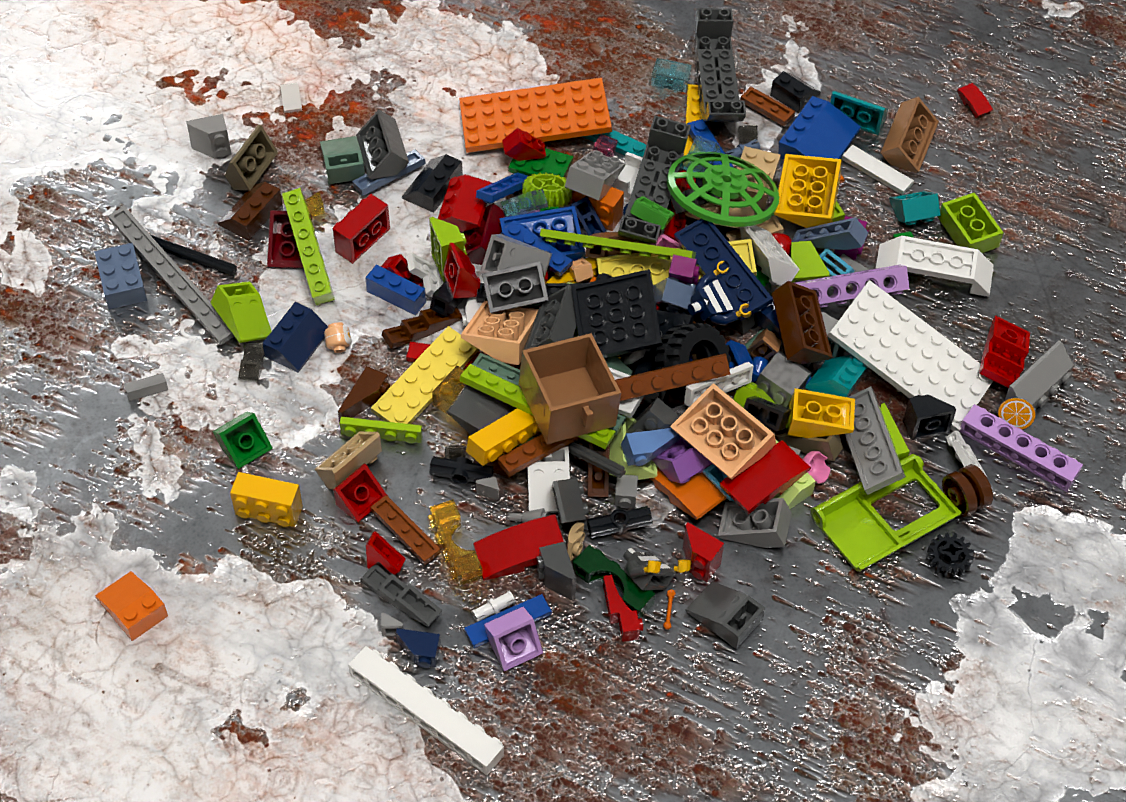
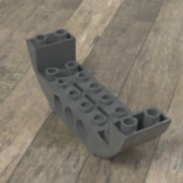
M732 8L696 9L695 70L700 98V112L704 121L742 122L746 117L745 101L739 100L731 33L734 22Z
M654 116L647 146L626 213L623 215L618 236L650 245H657L661 233V225L646 222L631 214L630 211L634 201L641 196L668 209L670 196H672L667 187L668 172L672 164L677 159L683 157L691 125ZM680 165L676 167L675 173L679 171Z

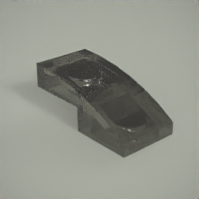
M245 343L243 359H241L238 375L239 380L259 381L265 358L263 344Z

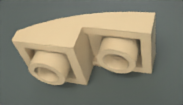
M579 521L571 527L568 535L566 549L570 561L579 556L583 549L585 524Z

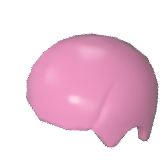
M819 451L807 453L803 460L811 467L808 473L817 484L824 483L831 471V468L825 464L827 457Z

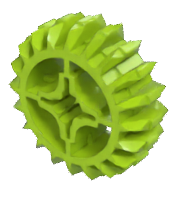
M553 173L532 174V176H528L524 180L522 187L524 200L529 204H534L535 207L541 206V208L543 206L562 208L571 202L573 190L565 187V177L553 175Z

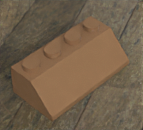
M919 97L900 104L881 150L882 156L891 166L914 173L919 172L939 122Z

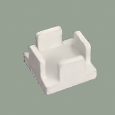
M627 152L625 154V161L620 160V162L625 163V167L612 187L623 191L624 197L630 199L642 157Z

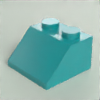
M921 191L889 198L898 221L905 222V225L916 224V220L921 219L924 222L932 221L934 217L941 216L938 193Z

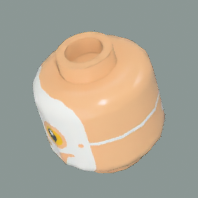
M343 323L329 324L328 328L324 331L326 347L334 350V353L344 352L351 345L350 329Z

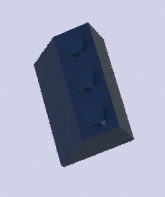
M294 302L262 343L264 355L266 358L299 373L325 339L324 331L328 326L312 309Z

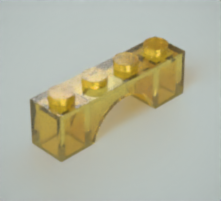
M454 499L431 506L430 515L427 516L431 528L435 527L436 533L434 535L437 544H441L444 549L441 550L444 561L450 564L448 569L452 580L456 579L458 586L482 579V566L475 550L462 549L452 540L454 533L461 527V516Z

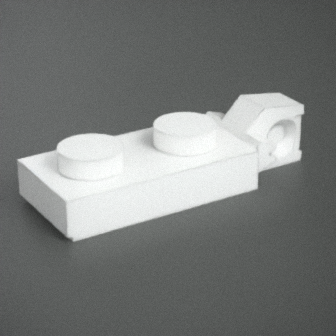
M954 430L946 436L948 445L954 448L956 458L964 467L973 464L979 467L985 474L971 447L965 443L959 431Z

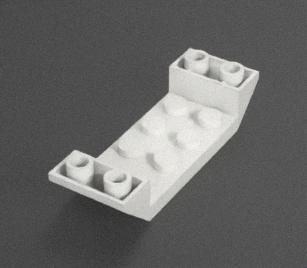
M899 236L879 245L876 268L901 264L907 266V272L970 283V294L986 297L990 295L994 265L978 249L907 236Z

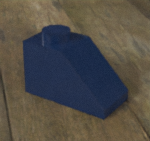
M396 629L397 643L414 665L422 668L436 667L441 645L440 634Z

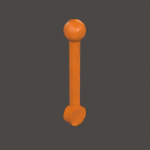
M672 589L667 591L666 622L663 624L666 630L672 627L670 623L672 601L676 594Z

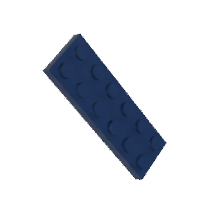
M699 219L674 233V238L684 250L696 252L697 266L700 267L699 270L703 275L711 270L714 271L717 269V264L720 261H724L719 266V269L724 271L729 267L728 272L717 276H722L739 309L742 304H749L748 308L742 310L743 313L751 311L752 315L773 303L771 295L714 223ZM740 316L738 320L742 321L745 318Z

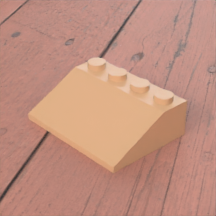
M484 301L461 333V338L494 359L511 366L519 365L522 350H524L539 309L521 306L490 313L488 301Z
M714 383L670 426L672 430L731 480L760 460L776 444L775 434Z

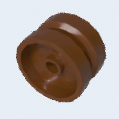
M970 464L959 469L958 472L955 471L943 477V493L961 511L960 517L964 518L976 512V510H981L992 504L993 492L986 475L976 465Z

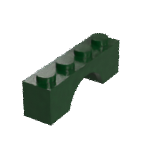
M588 545L573 561L574 573L588 584L595 581H603V576L612 575L614 584L623 594L622 600L632 611L637 610L638 618H642L654 605V591L642 590L621 569L617 562L609 560L601 550Z

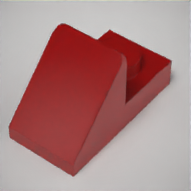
M376 531L372 533L366 544L367 568L369 569L379 562L389 572L396 575L406 558Z

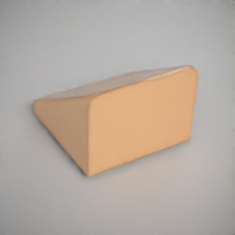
M584 258L573 261V265L568 269L576 282L586 280L594 275L591 263Z

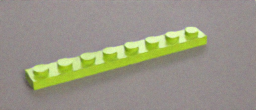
M542 228L540 230V236L544 237L546 242L556 243L557 240H564L566 245L575 246L577 242L583 243L582 247L594 249V245L602 246L601 250L612 252L613 248L620 249V253L632 254V251H637L639 256L645 257L657 254L659 259L670 260L673 254L693 259L696 256V252Z
M469 364L460 375V382L533 415L519 386L472 364ZM607 428L578 437L606 449L613 440L616 431Z

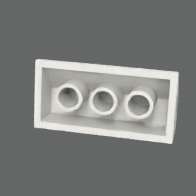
M756 225L740 227L742 240H752L755 263L762 268V273L770 278L769 282L776 287L782 286L787 281L791 282L800 269L773 235Z

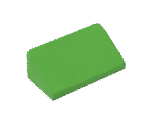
M644 196L634 201L630 211L631 214L646 222L661 225V230L665 229L675 215L672 211Z

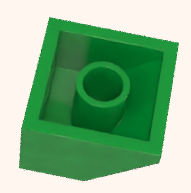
M246 411L212 431L221 449L237 469L273 449L253 412Z

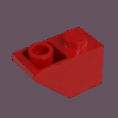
M516 128L502 140L505 154L517 161L546 157L543 141L519 128Z

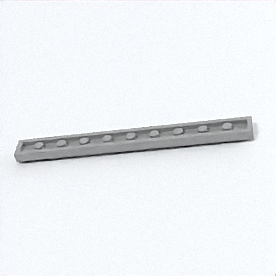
M125 206L108 215L112 224L129 243H133L135 250L220 346L234 337L209 300Z

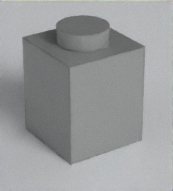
M623 475L621 478L617 477L615 506L635 508L638 476Z

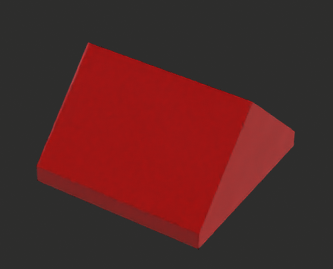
M365 463L333 489L336 505L355 522L363 519L371 512L370 507L387 495Z

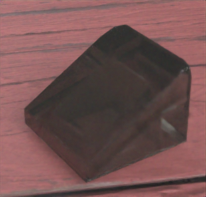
M739 125V144H746L754 139L758 140V125Z

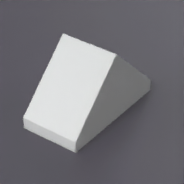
M298 82L280 84L284 113L302 111Z

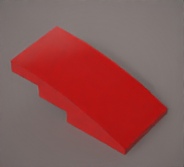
M995 315L985 343L979 374L1009 388L1020 377L1024 369L1025 357L1029 353L1030 332Z
M781 440L760 460L732 480L729 477L725 478L720 482V487L741 508L750 514L760 504L763 503L765 505L778 493L781 495L805 475L811 467Z
M553 514L496 532L474 542L473 545L482 578L485 581L525 572V567L537 565L536 557L539 556L540 547L564 541L556 515Z

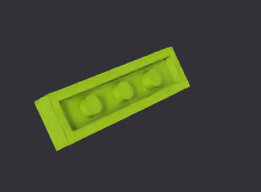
M341 417L339 423L341 435L348 437L355 436L359 431L378 432L380 438L387 441H404L411 444L422 443V425Z

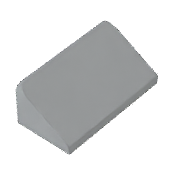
M163 373L124 384L129 401L168 390Z

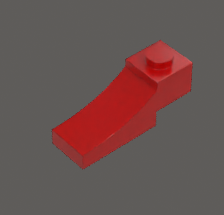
M612 575L603 576V590L610 624L619 623L622 642L639 640L640 631H643L642 618H638L637 610L632 611L624 603L615 587Z

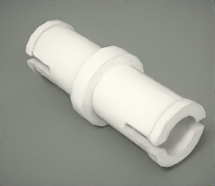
M508 591L494 600L492 598L487 600L488 603L475 610L473 609L471 613L475 621L479 622L515 604L516 601L512 593Z

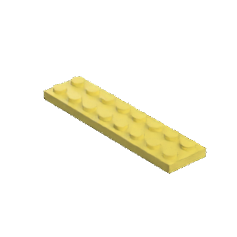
M752 240L729 241V244L744 263L757 276ZM639 253L597 258L598 273H605L611 277L650 269L654 286L669 277L673 257H670V260L659 259L657 254L645 257L639 256ZM699 270V273H700V274H699V280H700V278H702L704 275H703V274L701 273V271Z

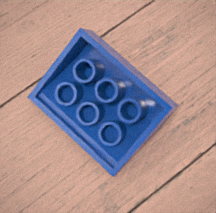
M812 96L779 141L780 158L784 160L785 154L840 159L861 129V126L830 102Z
M575 206L500 218L502 231L515 220L544 241L545 238L540 236L541 228L581 234ZM557 240L556 243L547 242L573 261L586 258L585 247H582L583 243L576 242L575 246L564 244V240Z

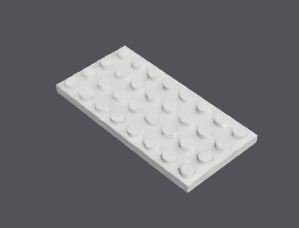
M870 280L827 335L907 397L912 398L916 395L923 396L929 394L954 406L956 413L950 428L952 431H960L962 420L973 405L979 403L993 380L979 374L981 364Z

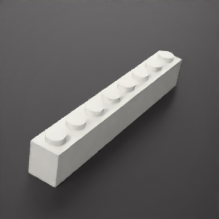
M365 646L348 664L351 676L486 776L503 758L504 746L499 739L488 736L480 725H473L462 712L454 711L444 699L439 700L428 687H421L410 674L405 675L395 663L387 662L383 659L377 650H371Z

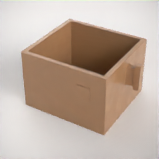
M592 333L522 350L519 386L546 444L616 426L621 391Z

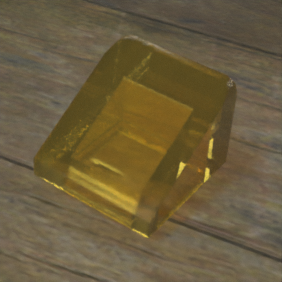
M320 192L306 199V204L312 217L325 214Z

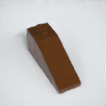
M366 366L338 410L339 423L341 417L353 418L374 405L390 388L388 374Z
M589 442V449L609 459L610 444L604 449ZM588 462V497H608L609 473Z

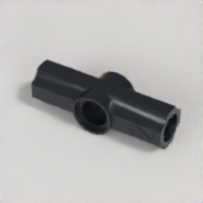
M433 456L430 462L429 473L430 475L451 478L453 482L458 484H466L468 481L476 482L479 479L493 477L494 466H482L481 464L473 463L466 457H457L453 460Z
M645 506L627 511L616 509L609 515L587 519L589 535L591 538L612 533L623 535L630 529L652 525L653 520L650 508Z

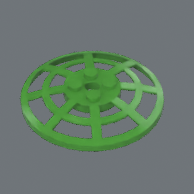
M716 152L688 154L677 159L668 172L667 187L675 201L691 214L711 223L732 227L754 226L770 219L775 214L779 204V192L772 179L754 164L732 155ZM686 161L693 162L689 165L686 172L675 173L678 165ZM708 161H721L722 165H711ZM729 163L743 168V170L730 167ZM697 165L706 168L704 172H693ZM751 174L758 184L748 181L746 175ZM686 178L688 185L694 192L687 197L683 195L677 187L675 179ZM693 178H702L703 186L699 188ZM761 178L766 181L772 190L764 187ZM748 187L758 190V193L753 198L746 192ZM709 191V192L712 193L713 195L718 196V197H721L722 200H721V199H718V198H715V197H713V196L707 194L706 192ZM765 193L773 197L774 201L767 210L762 211L757 203ZM702 197L711 203L720 205L721 214L706 210L693 203V201ZM740 197H742L745 200L740 202L730 201V199H737ZM751 206L756 215L746 217L729 216V207L743 208Z

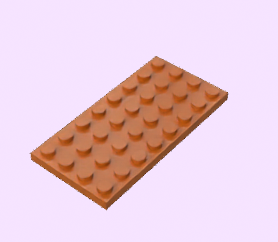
M602 78L459 98L466 153L504 148L502 140L516 128L528 132L531 136L541 139L543 142L612 132Z

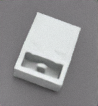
M565 446L527 467L529 511L544 508L547 513H558L552 483L553 481L570 479L569 446Z

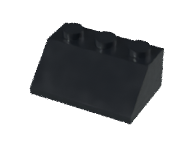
M447 154L431 159L402 195V199L434 213L444 200L450 179L463 175L462 161Z

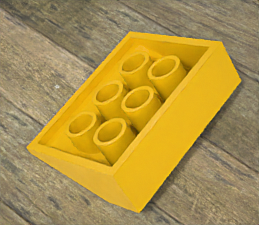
M785 154L778 189L779 204L774 215L805 228L832 223L841 177V159Z

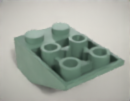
M356 136L320 141L328 184L353 181L365 175L363 158Z

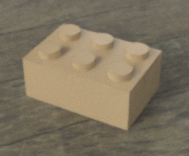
M744 146L741 159L763 170L774 182L776 171L779 168L780 154ZM751 174L746 175L748 181L758 184ZM761 178L764 187L772 190L766 181ZM748 187L746 192L753 198L758 193V190ZM764 193L762 199L757 203L763 210L766 209L769 195Z

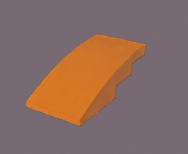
M657 466L658 475L655 478H649L654 482L655 488L669 496L670 503L696 520L726 499L725 495L703 472L696 473L690 477L691 479L688 482L680 484L670 481Z

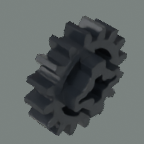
M948 532L945 533L944 537L939 534L936 540L932 539L928 547L927 560H932L930 566H936L937 573L941 570L944 571V576L951 573L955 577L957 572L963 575L965 570L969 571L974 560V550L969 549L971 543H964L965 537L958 539L956 533H954L953 537H950Z

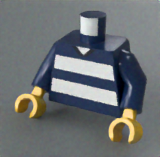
M720 261L717 264V269L709 271L700 278L694 288L695 294L691 297L693 303L688 305V311L691 315L699 314L704 322L711 321L715 324L727 325L738 320L740 316L744 318L750 317L751 311L747 313L742 312L743 309L749 307L747 303L742 304L740 309L738 308L722 276H717L727 273L729 269L728 267L726 270L721 271L719 266L724 261Z

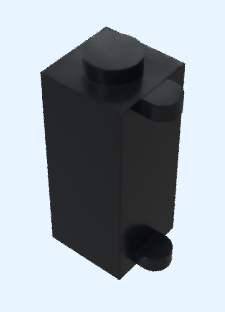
M445 281L433 293L430 309L447 317L455 312V308L465 298H453L447 281Z

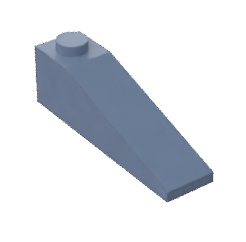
M855 217L797 230L792 242L811 241L815 248L849 250L862 247L869 232Z

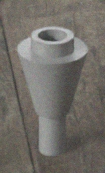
M544 508L523 513H509V521L524 523L548 516V513L545 512Z

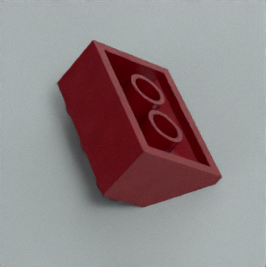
M495 203L485 208L480 227L463 232L466 238L464 246L472 264H483L491 235L501 234L502 232L500 218L510 217Z

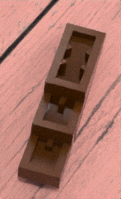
M457 307L455 312L447 317L431 309L421 310L419 316L402 320L400 326L384 329L382 337L390 349L409 344L410 341L415 342L447 328L461 320L462 314Z

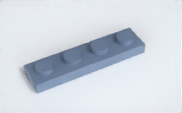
M414 149L406 153L409 163L398 175L371 180L365 174L352 181L353 187L364 196L425 165V158Z

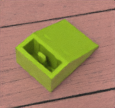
M249 281L217 285L210 303L239 343L266 339L272 331L261 296L252 283Z

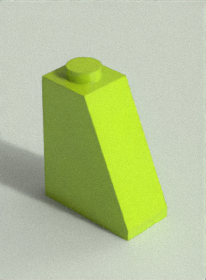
M811 241L791 242V259L800 269L791 282L830 276L827 267Z

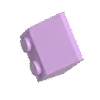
M524 607L484 624L490 645L503 671L543 654L534 619Z

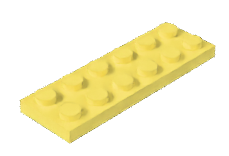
M448 326L371 407V412L386 422L412 424L479 352V349L462 339L461 334Z

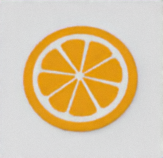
M1011 398L1000 405L998 416L1015 427L1025 429L1034 422L1035 410L1028 401L1021 398Z

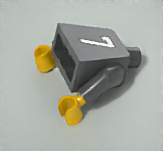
M629 548L623 555L624 559L628 561L624 567L625 573L642 590L667 589L677 572L683 573L691 568L690 560H678V566L676 564L667 565L650 552H636L632 548Z

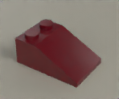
M270 210L268 268H304L287 211Z

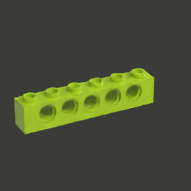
M298 188L282 193L312 298L316 305L335 300L302 190Z

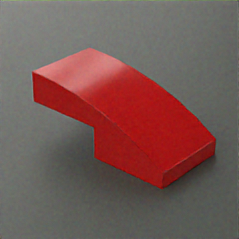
M973 83L957 89L964 106L969 105L975 118L986 115L993 110L987 98Z

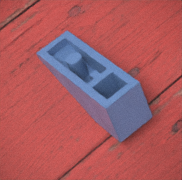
M671 428L627 433L621 443V447L628 466H642L678 442L681 436Z

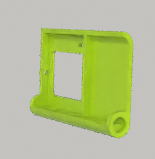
M911 454L900 460L906 477L869 495L865 492L862 482H859L810 510L817 526L856 571L860 572L962 514L937 484L923 471L924 463L921 457ZM916 481L939 507L903 528L893 530L871 504L906 484Z

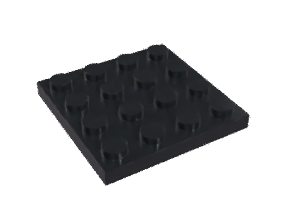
M650 269L571 286L578 335L582 336L592 333L604 358L663 345Z

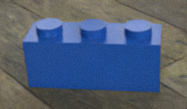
M377 264L365 277L367 292L415 316L426 303L425 288Z

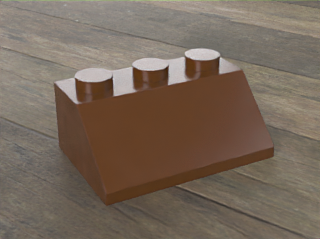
M267 182L254 185L218 222V225L249 241L270 218V210L276 211L282 205L280 189Z

